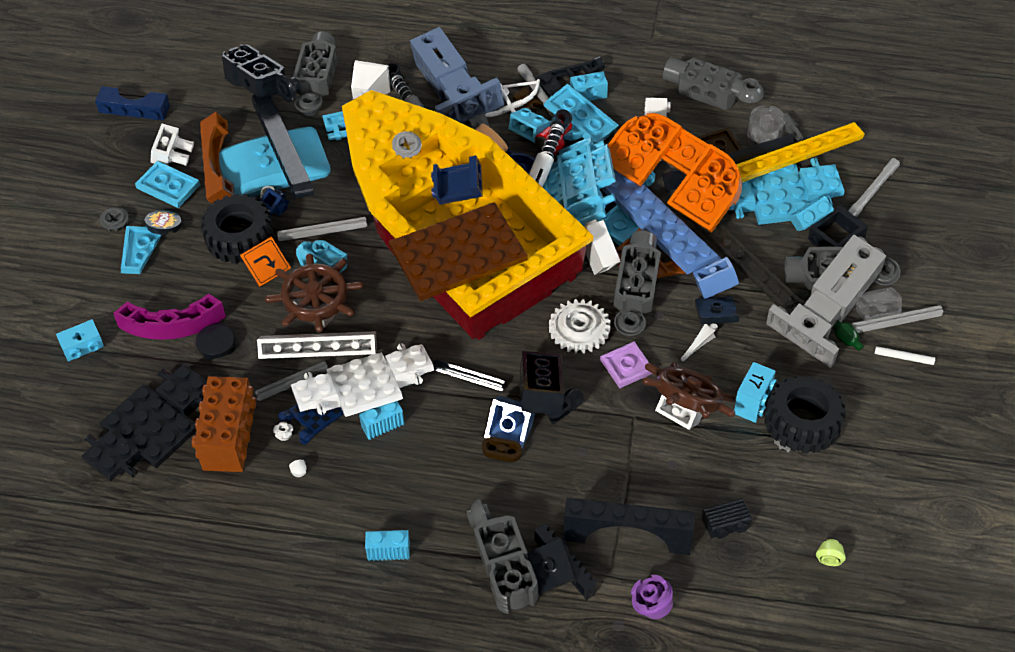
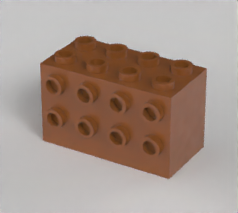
M208 376L207 383L203 385L204 398L199 403L200 417L196 419L195 423L196 435L192 437V447L196 450V458L199 459L203 471L243 472L247 457V446L250 440V430L253 424L254 409L256 408L253 386H250L248 378Z

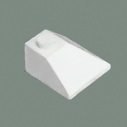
M355 60L351 85L353 99L370 90L382 94L390 93L391 85L388 65Z

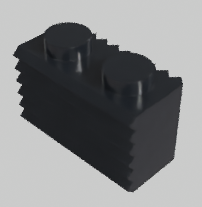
M743 498L705 508L702 513V519L711 539L714 537L721 539L733 532L743 533L751 526L752 517Z

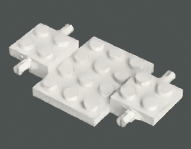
M401 343V345L397 346L399 351L385 355L386 360L381 352L361 359H354L345 364L335 365L332 368L326 369L327 374H320L314 378L312 373L308 372V375L307 373L304 374L305 380L291 384V388L300 412L317 408L318 414L322 415V412L325 414L327 410L341 406L345 417L403 399L400 388L414 383L419 385L418 381L421 384L423 381L421 375L434 371L433 363L422 344L406 349L405 345Z

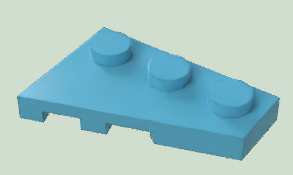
M126 226L121 273L140 274L162 235L151 233L147 230V227Z

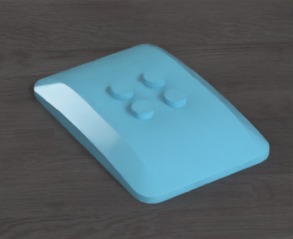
M303 127L287 130L310 181L328 176L331 172L330 165L316 129L313 127ZM266 135L221 149L219 153L220 168L223 177L234 184L235 194H239V196L247 194L250 197L261 195V189L266 186H272L275 191L289 187Z

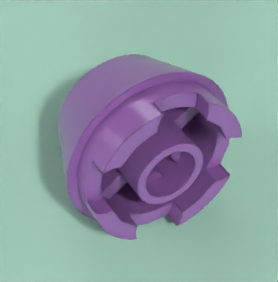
M651 575L652 578H647L644 581L640 579L634 584L631 590L632 605L638 613L651 619H660L665 617L673 607L672 586L661 576Z

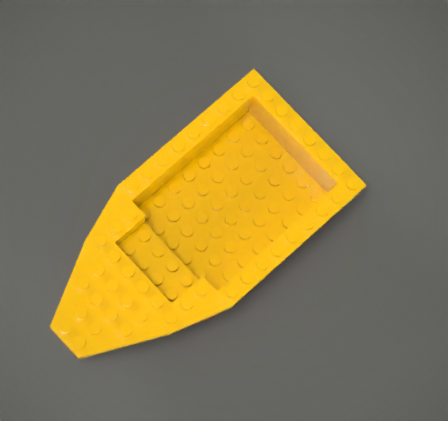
M373 90L342 106L353 171L367 207L372 213L377 233L391 252L389 241L495 202L527 253V261L433 296L472 339H482L485 337L486 331L499 323L506 324L550 296L552 290L567 280L569 282L574 281L576 274L582 271L586 245L594 240V236L489 136L441 113ZM400 132H412L420 138L422 147L418 155L413 156L411 159L410 157L403 159L402 156L396 155V152L392 150L393 138ZM404 140L403 147H406V149L409 150L410 145H408ZM476 155L482 167L483 197L440 205L437 199L433 198L431 188L434 187L431 178L433 164H438L441 169L468 164L469 157Z

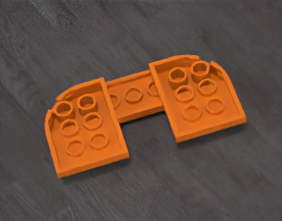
M647 113L646 116L631 118L621 126L608 144L614 171L639 187L643 185L661 159L686 174L687 176L673 193L667 204L711 233L732 204L736 205L740 198L742 177L733 159L712 144H707L663 115Z

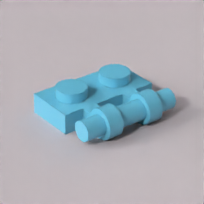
M343 111L323 115L326 132L334 131L327 134L329 141L334 139L338 141L341 138L347 137L346 130L339 131L340 129H345Z

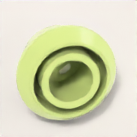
M835 539L824 541L816 552L819 562L828 566H839L846 559L843 546Z

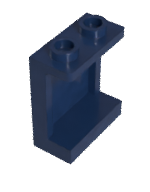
M476 155L469 157L468 164L442 169L439 168L438 164H433L431 178L434 187L431 188L433 198H436L440 205L483 197L482 167Z

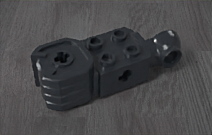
M240 45L241 49L234 47L228 50V54H226V51L222 53L225 79L234 86L246 88L257 97L280 94L287 102H291L300 90L297 79L286 76L282 65L265 54L260 55V52L250 45Z

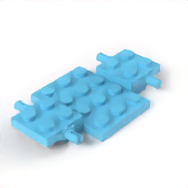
M588 137L559 151L558 161L552 164L544 183V189L557 202L564 205V208L583 226H586V223L596 219L599 221L606 217V204L616 201L613 193L603 198L599 190L616 182L610 149L604 140L594 144L592 138Z
M812 158L810 160L812 167L800 168V172L795 163L743 182L740 198L736 205L732 204L729 210L735 211L737 219L744 217L743 212L754 211L758 225L791 221L789 215H792V213H795V211H798V209H801V207H804V205H807L817 197L826 196L833 206L831 198L844 196V188L835 164L820 166L818 159L815 158L814 160Z

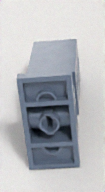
M440 27L409 40L416 66L441 101L446 100L435 106L436 112L466 124V120L480 113L487 114L504 106L500 81L494 78L481 85L475 76L471 78L468 75L465 61Z

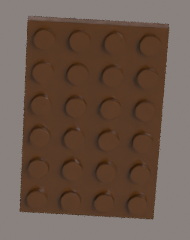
M495 202L389 241V246L419 301L528 260L527 253Z

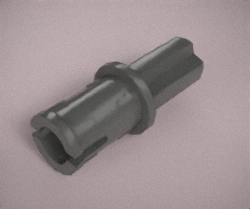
M789 113L782 114L779 119L785 127V132L793 135L795 143L802 141L803 136L798 129V124L792 120Z

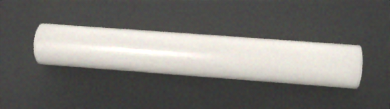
M877 346L875 348L874 354L930 365L935 363V357Z

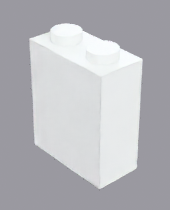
M595 219L586 223L584 227L594 236V240L586 245L585 254L594 275L612 269L621 261L604 221L597 222Z

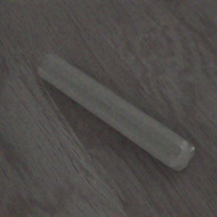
M322 361L255 390V396L258 401L266 399L291 388V384L305 380V373L307 375L308 372L312 373L313 378L326 373L328 366L325 361Z

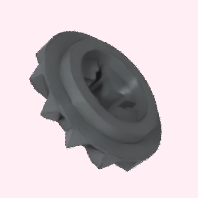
M113 207L101 214L99 222L103 229L108 231L114 229L117 231L118 228L123 229L124 225L128 224L129 216L123 208Z

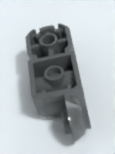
M477 498L472 503L470 509L466 510L471 528L475 527V541L487 577L490 578L491 591L497 608L503 613L509 614L510 609H521L528 604L534 607L539 597L538 583L531 562L528 560L527 551L515 517L506 515L491 519L487 504H482L480 498Z

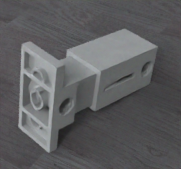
M853 235L813 285L811 296L803 306L798 304L790 315L783 307H777L773 304L769 309L766 324L831 368L836 361L839 351L836 343L828 339L831 327L837 320L840 322L844 320L879 275L886 255L881 249L869 245L864 238Z

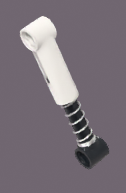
M565 109L558 110L551 119V129L549 130L547 140L544 142L545 146L542 147V152L537 154L529 173L542 187L554 162L553 153L556 151V146L559 145L560 136L572 122L571 113Z

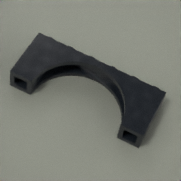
M566 498L564 539L568 542L585 543L587 536L598 529L614 526L633 527L648 531L661 538L667 544L669 553L690 555L695 512Z

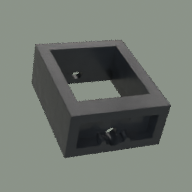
M840 205L833 212L810 227L808 240L817 247H844L853 235L865 238L868 226ZM834 222L850 233L838 244L822 232Z

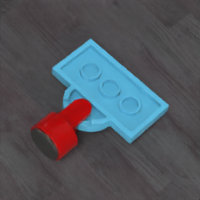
M568 84L544 103V106L553 114H556L560 109H565L572 115V122L560 136L561 140L558 141L559 145L556 146V151L553 155L564 147V139L571 141L582 137L584 139L591 137L595 144L607 139L619 127L615 121ZM551 127L545 128L535 137V145L540 153L542 152V147L545 146L544 142L547 140Z

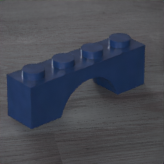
M104 86L101 87L95 100L99 113L154 120H164L170 107L167 94L150 92L143 98L129 100L120 95L118 88Z

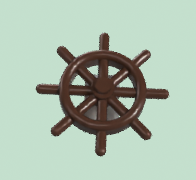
M309 253L306 255L307 265L297 268L290 274L280 268L276 269L275 274L285 280L282 285L281 294L266 296L265 302L283 301L284 307L289 314L281 321L282 326L287 327L297 318L302 321L315 322L316 331L322 332L323 327L325 328L339 311L348 316L354 315V310L344 305L347 300V291L362 289L364 284L361 281L345 282L344 277L339 272L347 263L345 259H340L334 267L324 264H314L313 255ZM316 276L323 277L319 282L316 280ZM309 277L308 283L301 281ZM331 280L336 283V285L326 286ZM294 286L302 289L301 291L292 292ZM338 292L335 299L331 296L326 295Z
M675 362L671 363L670 367L663 369L651 363L645 364V369L658 377L657 379L644 377L643 384L656 387L662 394L655 411L690 430L699 424L701 417L708 418L710 413L717 410L729 417L735 415V410L722 403V401L734 402L735 395L722 392L712 381L710 375L704 376L695 371L679 367Z

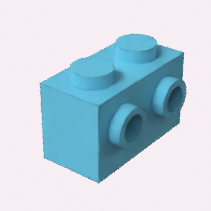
M522 108L510 114L509 130L534 143L535 137L545 128L550 127V121L541 115L531 112L527 108Z

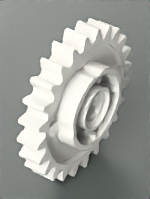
M575 299L573 304L567 301V306L560 304V309L555 308V314H551V319L549 320L551 339H555V344L560 343L561 349L567 347V352L574 349L575 354L579 350L585 354L586 349L592 352L593 347L599 349V343L605 344V339L609 337L610 320L608 319V314H604V308L598 309L599 304L592 306V301L586 304L584 299H582L581 303H578Z

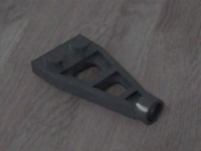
M598 56L588 62L550 70L535 77L536 81L537 79L540 80L539 85L550 98L564 87L556 78L562 76L574 77L575 74L573 72L581 70L586 74L597 73L604 69L605 65L602 58Z

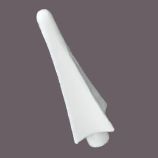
M704 324L692 345L681 357L682 362L700 347L715 338L714 332L718 328L717 324H710L709 326Z

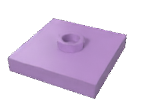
M635 341L600 356L601 362L619 389L653 374L645 369V364L649 362Z

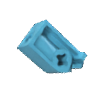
M316 240L312 243L304 241L296 249V255L302 266L307 265L306 255L309 253L313 255L314 264L334 267L340 259H345L347 262L346 253L323 240ZM346 263V265L339 271L340 273L347 268V263Z

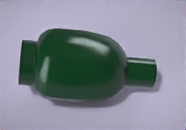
M838 321L833 326L836 337L847 346H854L858 351L863 349L864 345L859 341V334L850 323Z

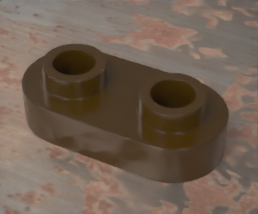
M488 437L482 443V452L488 458L516 462L522 456V447L516 441Z

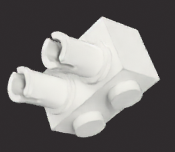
M161 124L151 150V163L155 164L156 161L169 165L172 161L187 166L189 155L175 152L174 149L179 148L192 152L194 142L179 138V128Z

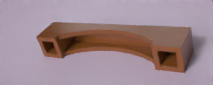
M217 112L200 122L206 199L213 204L217 199L221 200L224 196L228 195L230 197L235 194L234 184L223 177L220 168L219 153L222 149L224 138L229 132L227 120Z

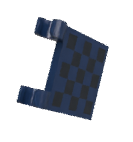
M296 404L289 410L280 412L278 417L280 418L279 423H289L295 417L307 429L299 433V441L306 445L314 435L344 415L340 407L327 410L325 414L322 412V415L318 414L317 408L300 412Z

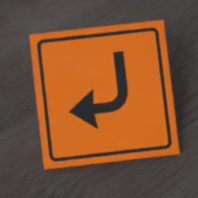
M272 237L240 255L259 287L277 277L275 274L276 269L280 268L285 272L291 269Z

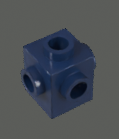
M269 187L259 200L269 209L270 215L275 213L278 216L287 210L288 203L290 202L285 198L286 194L281 190L277 189L274 191Z

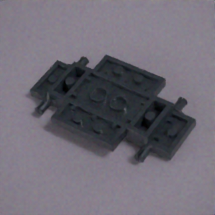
M185 364L172 374L161 369L158 372V376L162 377L165 381L155 389L157 393L145 384L140 386L100 422L101 427L108 431L102 438L97 440L91 434L85 437V441L92 446L82 455V459L110 482L123 472L128 473L132 478L138 474V470L133 468V466L142 458L157 469L196 433V422L188 416L199 407L200 401H203V385L207 383V380Z

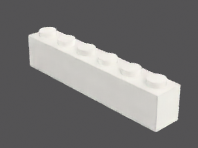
M376 331L260 336L257 339L258 359L376 354L377 351Z

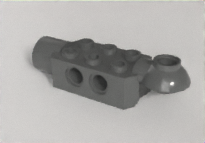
M317 32L313 35L311 42L302 44L293 77L297 79L300 85V90L297 92L299 96L296 97L294 105L305 116H313L322 105L321 97L329 94L336 69L337 53L335 39L327 32Z
M670 57L664 67L663 80L677 84L678 94L724 110L731 108L737 97L746 103H756L764 97V90L756 79L748 78L742 80L741 73L696 58L685 62Z
M649 231L634 232L631 236L630 245L623 246L614 296V306L620 312L615 316L614 325L618 332L627 337L636 336L644 330L646 319L643 314L652 311L661 252L656 249L657 237Z
M809 247L804 256H786L785 283H804L808 291H812L813 285L843 247ZM886 257L881 271H886L888 275L879 273L873 282L883 286L895 283L901 273L898 263Z

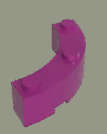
M209 293L200 300L190 304L189 308L179 311L177 309L159 310L157 313L148 312L147 309L127 301L114 312L118 328L138 337L158 340L182 338L199 333L204 327L217 324L226 317L222 302Z

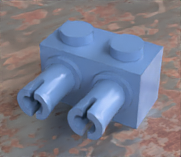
M718 256L716 262L693 272L698 289L704 299L739 284L734 267L728 257L721 259Z

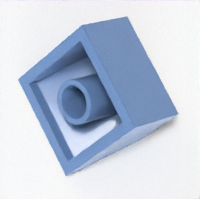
M498 396L493 399L484 438L497 437L516 441L523 448L532 428L535 413L530 414L521 411L520 401Z

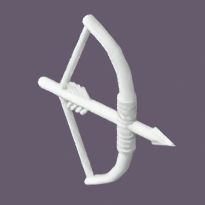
M540 80L501 85L502 96L507 106L489 112L485 116L494 117L509 111L512 113L516 112L515 108L523 106L537 94ZM536 84L535 89L529 96L511 103L507 96L509 94V87Z

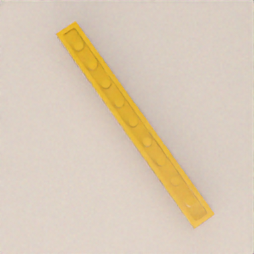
M853 122L736 164L741 173L743 183L861 140L864 137V132Z

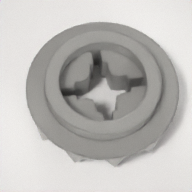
M408 131L398 133L392 141V150L396 152V155L402 156L403 159L405 157H410L411 159L413 156L418 155L422 147L420 138ZM404 140L408 145H410L409 150L406 149V147H403Z

